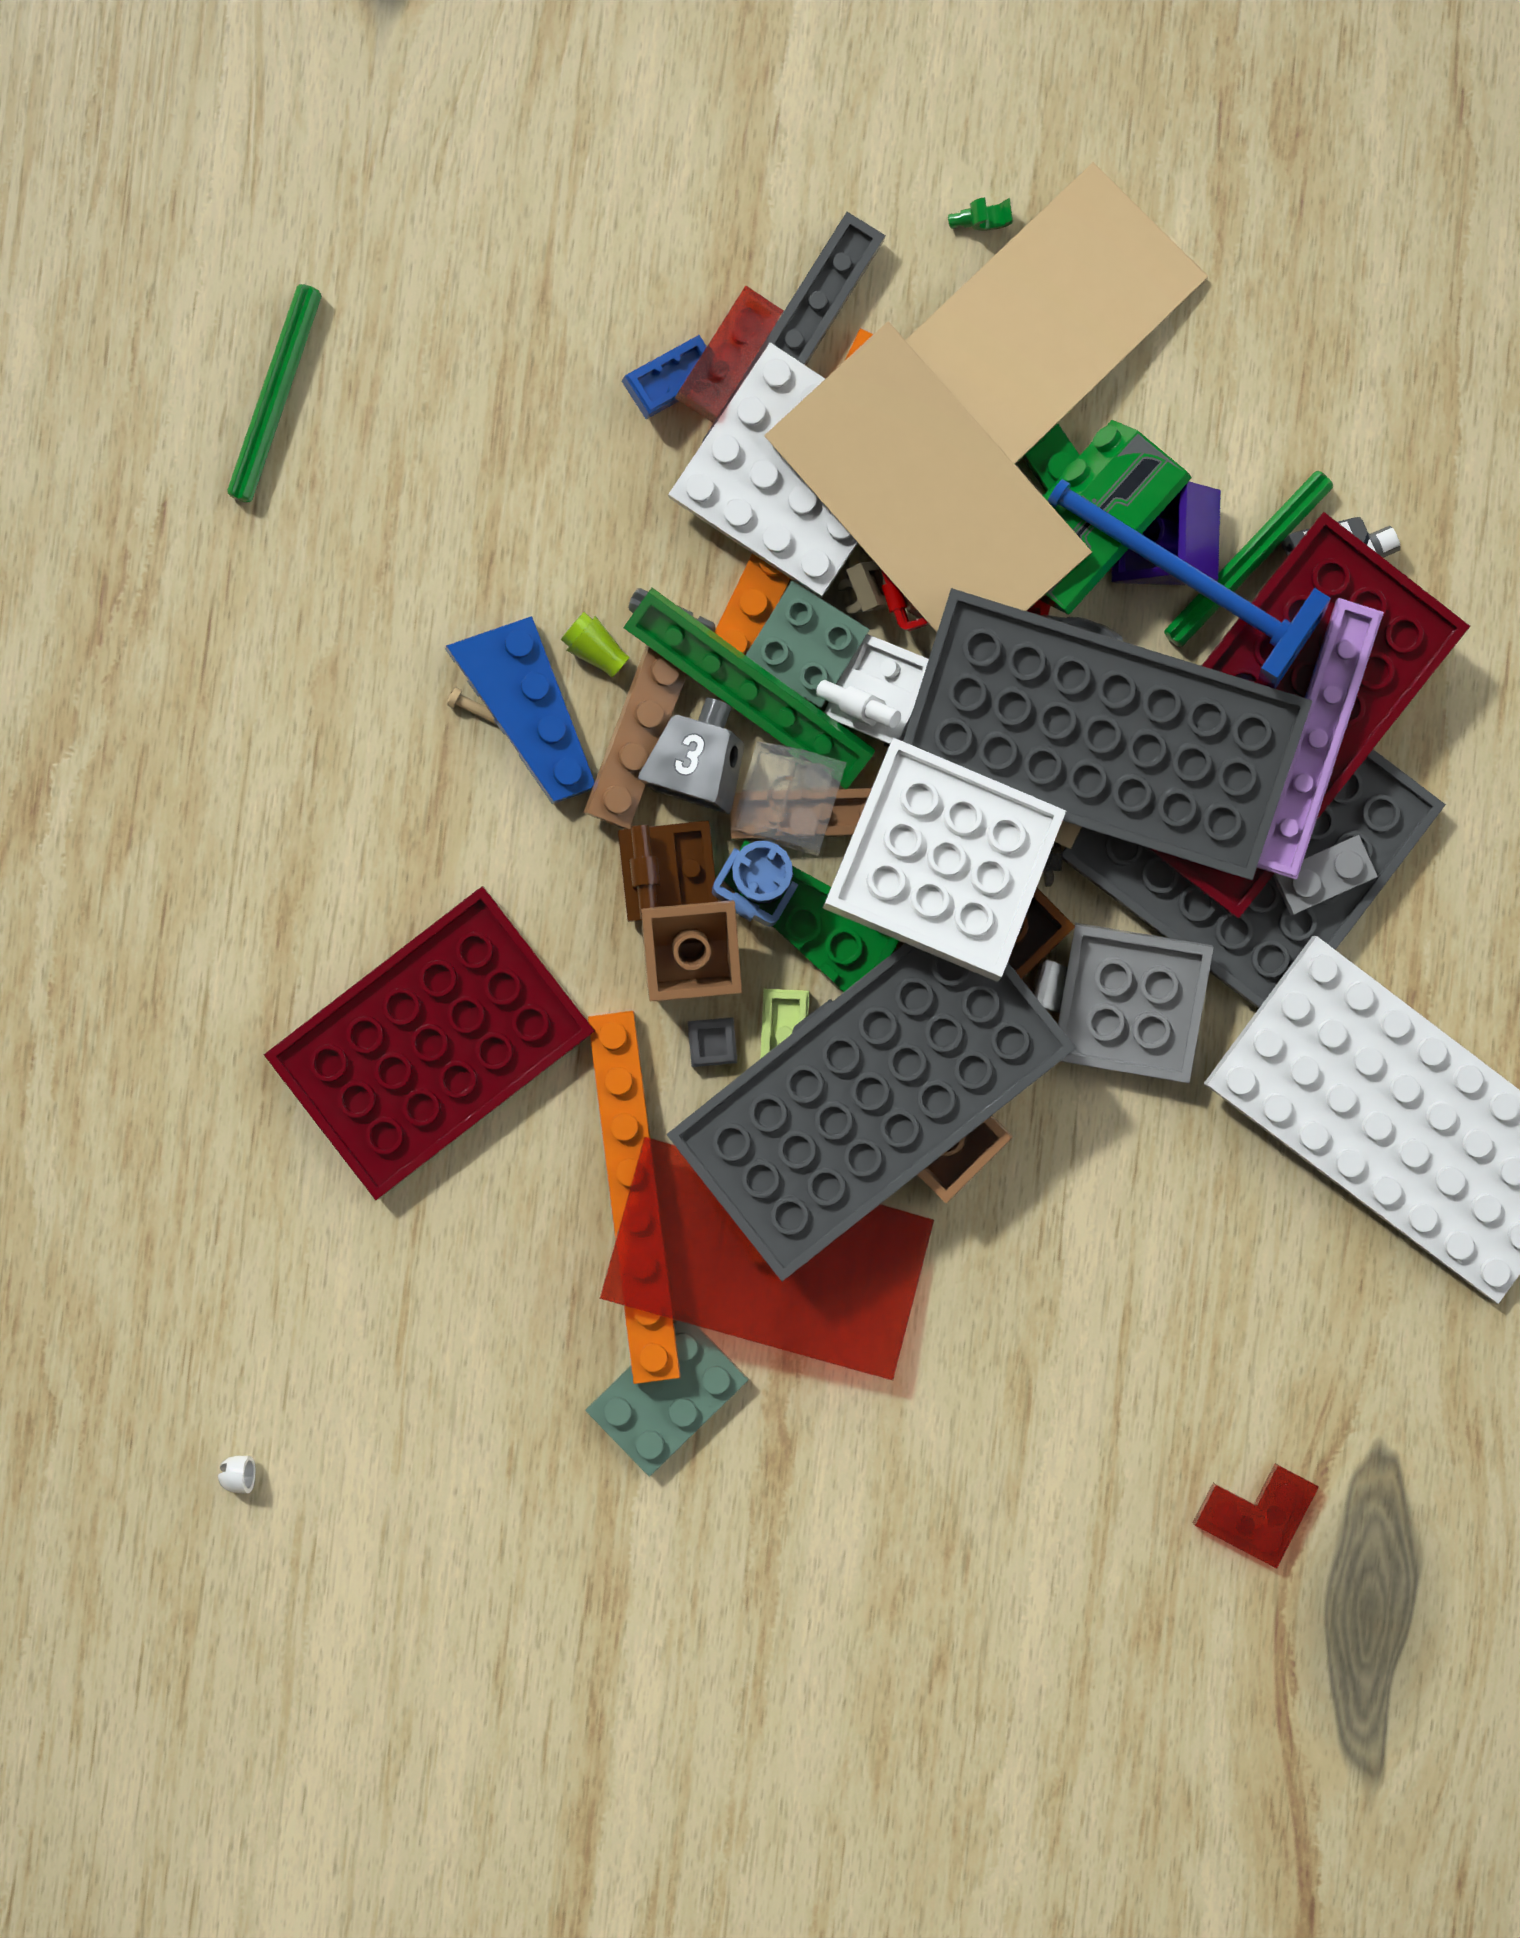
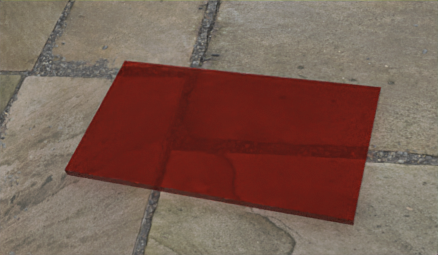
M644 1137L599 1299L893 1381L934 1219L879 1204L784 1281H781L676 1146Z

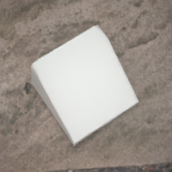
M1048 960L1039 963L1032 993L1046 1010L1060 1013L1068 967Z

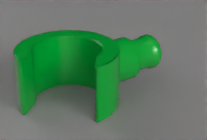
M985 197L976 199L970 203V208L963 209L960 213L948 215L949 227L951 229L961 226L964 228L972 227L975 230L981 231L1007 227L1013 223L1011 200L1008 198L997 205L986 206Z

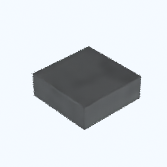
M733 1017L688 1021L691 1067L737 1063Z

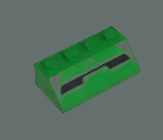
M1111 420L1107 426L1095 434L1090 445L1075 461L1071 462L1064 469L1062 476L1042 496L1048 501L1056 485L1061 479H1064L1071 484L1069 489L1142 534L1192 477L1183 467L1138 430ZM1058 505L1056 508H1053L1092 551L1087 558L1039 599L1069 615L1129 548Z

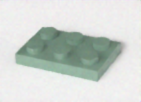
M686 1313L674 1322L681 1378L634 1384L632 1366L630 1365L585 1410L649 1477L749 1380Z

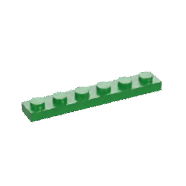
M654 588L649 590L623 627L843 788L848 789L873 756L874 748Z

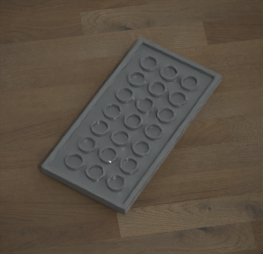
M951 588L903 742L1066 810L1063 821L1253 880L1312 700Z
M905 943L666 1135L779 1279L784 1281L1074 1051L1076 1046L1008 962L1001 979L997 982Z

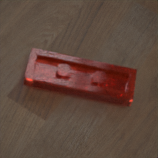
M745 286L675 396V399L714 423L784 310L748 286Z

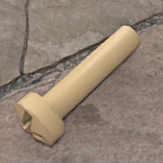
M457 687L450 692L447 706L453 709L455 705L460 706L495 723L494 717L486 706L461 695L462 690Z

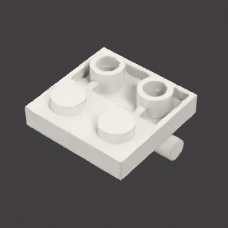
M867 634L841 675L837 685L827 680H822L817 687L816 694L819 698L829 701L824 713L836 722L887 744H890L893 738L903 741L929 659Z

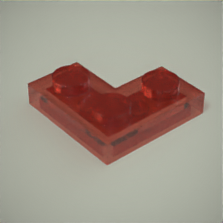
M1275 1463L1254 1503L1213 1482L1192 1523L1198 1528L1277 1569L1319 1486Z

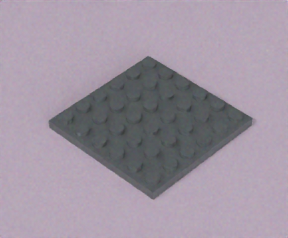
M1373 749L1316 820L1304 859L1359 835L1378 877L1294 915H1290L1273 876L1240 918L1236 919L1146 847L1085 827H1081L1071 849L1065 847L1058 857L1163 937L1213 945L1209 972L1259 1009L1312 936H1318L1333 949H1337L1446 804Z

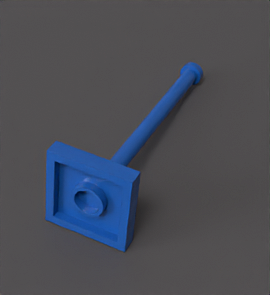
M1064 479L1059 481L1048 499L1050 505L1055 508L1058 505L1064 507L1270 637L1271 641L1269 643L1275 646V648L1261 667L1257 683L1276 689L1324 617L1331 599L1329 596L1314 588L1293 621L1290 622L1284 619L1283 622H1280L1069 489L1071 484Z

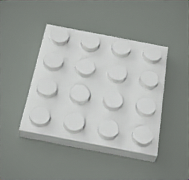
M769 343L669 492L668 497L819 598H822L858 542L764 435L823 382L825 378L772 343Z
M893 738L823 908L998 982L1004 973L1066 810Z

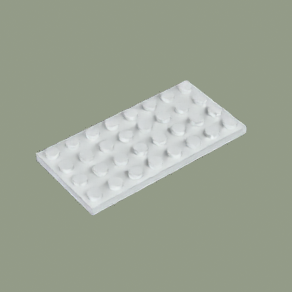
M1312 936L1209 1075L1204 1085L1492 1302L1499 1304L1520 1275V1090L1318 936Z

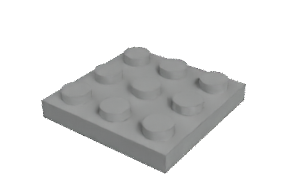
M1075 923L1076 927L1074 928L1058 1025L1076 1046V1049L1061 1061L1190 1083L1213 945Z

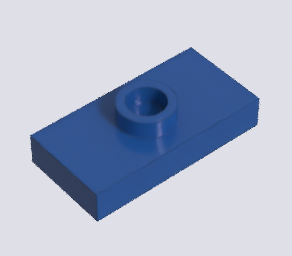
M700 335L626 374L621 382L645 419H648L717 381L724 372Z

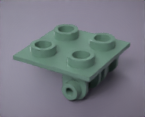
M791 581L746 656L792 690L817 706L822 707L826 700L819 698L816 694L819 683L822 680H827L834 684L838 682L870 629Z

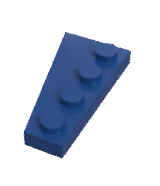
M532 616L446 645V652L468 679L467 682L475 694L484 702L502 733L506 734L519 753L520 759L551 804L591 791L595 783Z

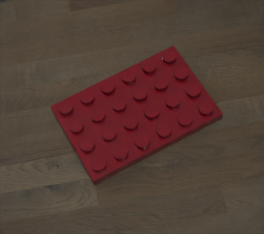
M481 886L267 1051L264 1056L376 1201L583 1042L595 1030L485 887Z

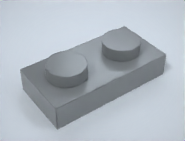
M1359 835L1305 858L1296 880L1275 873L1273 875L1290 915H1294L1378 877Z

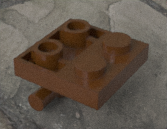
M709 820L649 827V825L631 826V829L618 830L628 922L642 921L641 909L718 902V899L712 893V887L716 878Z

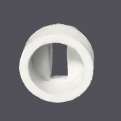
M233 1456L221 1463L220 1470L222 1473L218 1475L221 1487L233 1493H250L252 1491L256 1470L254 1459L251 1456Z

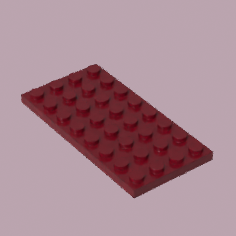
M1325 512L1317 518L1251 602L1280 622H1283L1284 619L1292 622L1314 588L1331 598L1324 617L1276 687L1278 690L1305 698L1336 600L1340 598L1384 612L1317 819L1470 627L1469 624ZM1238 618L1201 666L1257 683L1261 667L1275 646L1269 643L1271 641L1270 637ZM1146 847L1236 919L1240 918L1274 875L1272 872L1256 868L1253 880Z

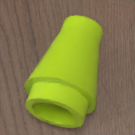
M585 612L577 618L560 639L568 646L566 651L605 671L611 677H614L629 659V656L619 647L596 616L592 619Z

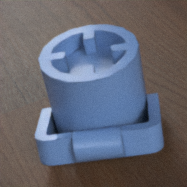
M754 841L744 846L741 851L734 848L713 884L712 893L721 901L734 900L736 914L751 922L754 919L764 926L772 927L779 920L798 884L793 881L791 883L793 876L792 862L784 849L778 844L769 841ZM731 868L733 870L734 883L742 895L736 892L732 893L721 886ZM785 893L773 915L763 911L756 904L771 903L781 898Z

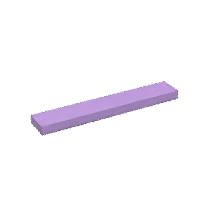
M1340 598L1335 602L1305 695L1306 699L1312 700V704L1257 868L1294 880L1298 878L1384 613L1382 611Z

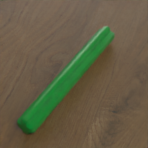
M299 284L296 287L227 489L230 497L242 502H251L253 500L322 297L320 291L312 286Z
M1315 471L1218 573L1217 582L1235 592L1333 489L1332 481L1321 471ZM1199 593L1165 629L1164 634L1174 645L1182 647L1221 606Z

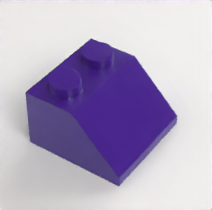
M1189 481L1142 533L1145 537L1215 581H1218L1221 490ZM1130 549L1112 566L1111 582L1186 585Z

